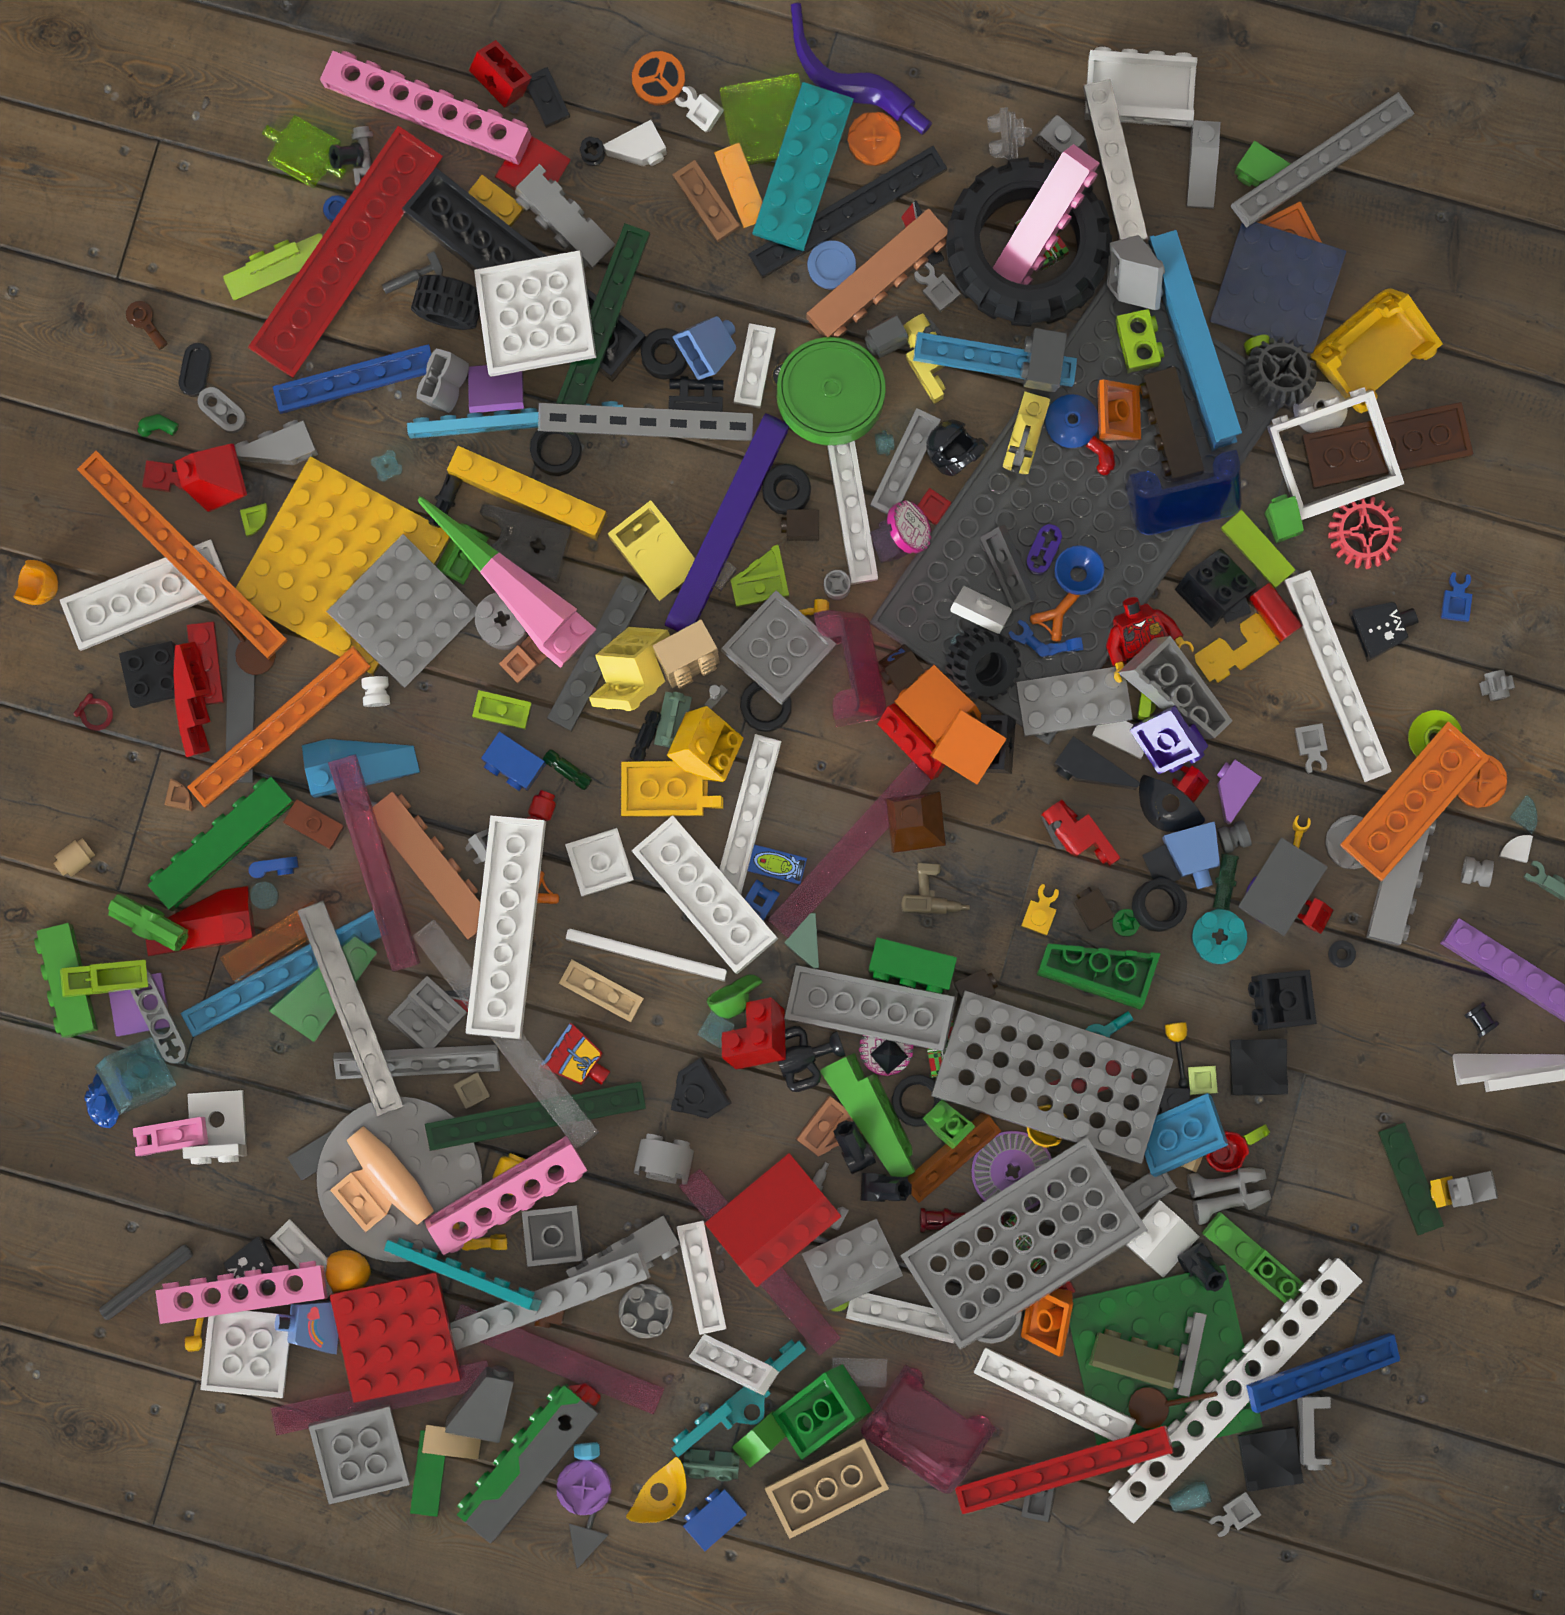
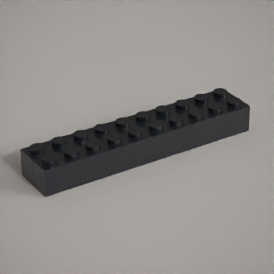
M438 168L434 169L402 208L405 217L473 271L547 257ZM587 288L591 312L597 295ZM622 315L619 316L599 372L612 382L640 350L646 338L642 331Z

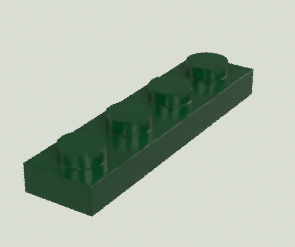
M1401 1123L1378 1132L1417 1236L1443 1227V1221L1438 1208H1436L1435 1201L1431 1197L1430 1187L1406 1124Z

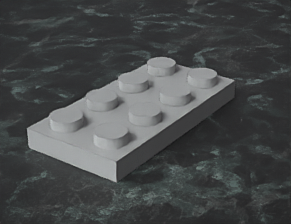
M1116 667L1016 682L1024 737L1132 720L1126 679L1120 675L1122 682H1116L1114 672L1117 669Z

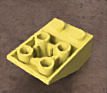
M651 500L608 533L610 540L658 601H661L684 583L695 560L694 556Z

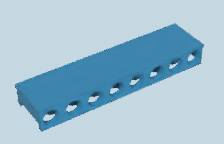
M1177 230L1158 236H1150L1148 244L1158 260L1162 261L1165 268V274L1162 277V300L1211 451H1216L1218 448L1237 443L1236 435L1242 434Z

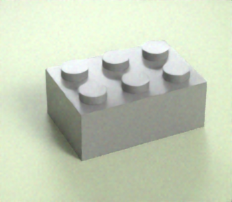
M877 1219L802 1253L828 1311L903 1276Z

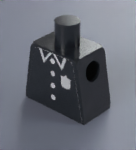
M1395 602L1358 608L1349 613L1367 662L1404 642L1408 638L1406 627L1419 623L1413 608L1399 613Z
M262 1236L253 1239L223 1263L228 1274L234 1273V1278L245 1277L244 1271L261 1269V1274L272 1273V1267L277 1266ZM268 1279L263 1283L262 1290L276 1287L272 1280ZM239 1284L236 1287L240 1297L248 1295L246 1285Z

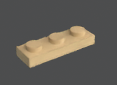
M571 960L559 982L560 985L629 1022L633 1021L644 1000L643 997L574 960Z

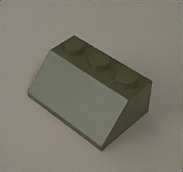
M1105 1329L1104 1334L1097 1333L1089 1365L1173 1390L1180 1357L1173 1355L1175 1349L1158 1345L1156 1350L1147 1347L1148 1341L1132 1337L1131 1342L1120 1339L1121 1333Z

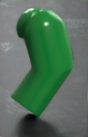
M155 414L142 418L138 422L137 431L143 437H148L152 434V431L157 429L174 436L179 428V424L160 414Z

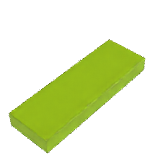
M1242 509L1221 527V530L1274 588L1278 587L1295 572V568Z

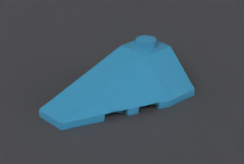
M326 739L302 745L306 777L310 794L314 798L420 773L414 746L335 739Z

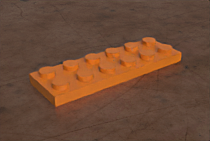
M1448 721L1344 839L1340 846L1382 881L1490 757Z

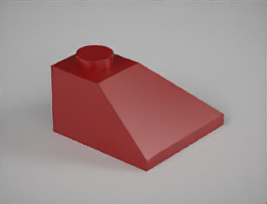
M234 443L194 452L175 461L181 487L207 512H212L247 496Z

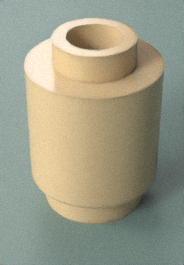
M82 838L78 842L74 840L54 855L57 861L53 864L63 876L68 873L72 877L91 863L90 859L95 854Z

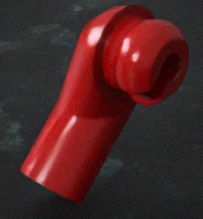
M1093 436L1086 447L1099 456L1100 463L1097 465V471L1102 475H1109L1116 465L1114 452L1111 447Z

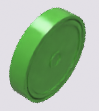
M837 337L818 338L796 348L784 361L777 381V405L786 424L800 437L821 445H842L861 438L878 421L884 405L885 378L877 360L859 344Z

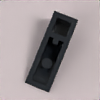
M1074 736L1053 765L1057 768L1055 772L1067 781L1072 778L1078 782L1136 790L1140 785L1139 781Z

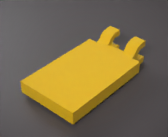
M674 761L621 762V816H704V808L724 809V798L722 796H708V781H720L686 772Z

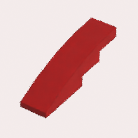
M195 641L175 646L174 656L175 705L185 755L190 757L210 751L202 725L211 722L203 696L210 694L211 691Z

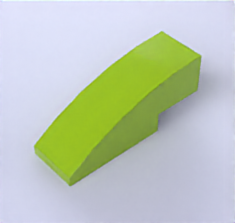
M146 960L92 964L90 966L69 967L60 970L63 997L148 987Z

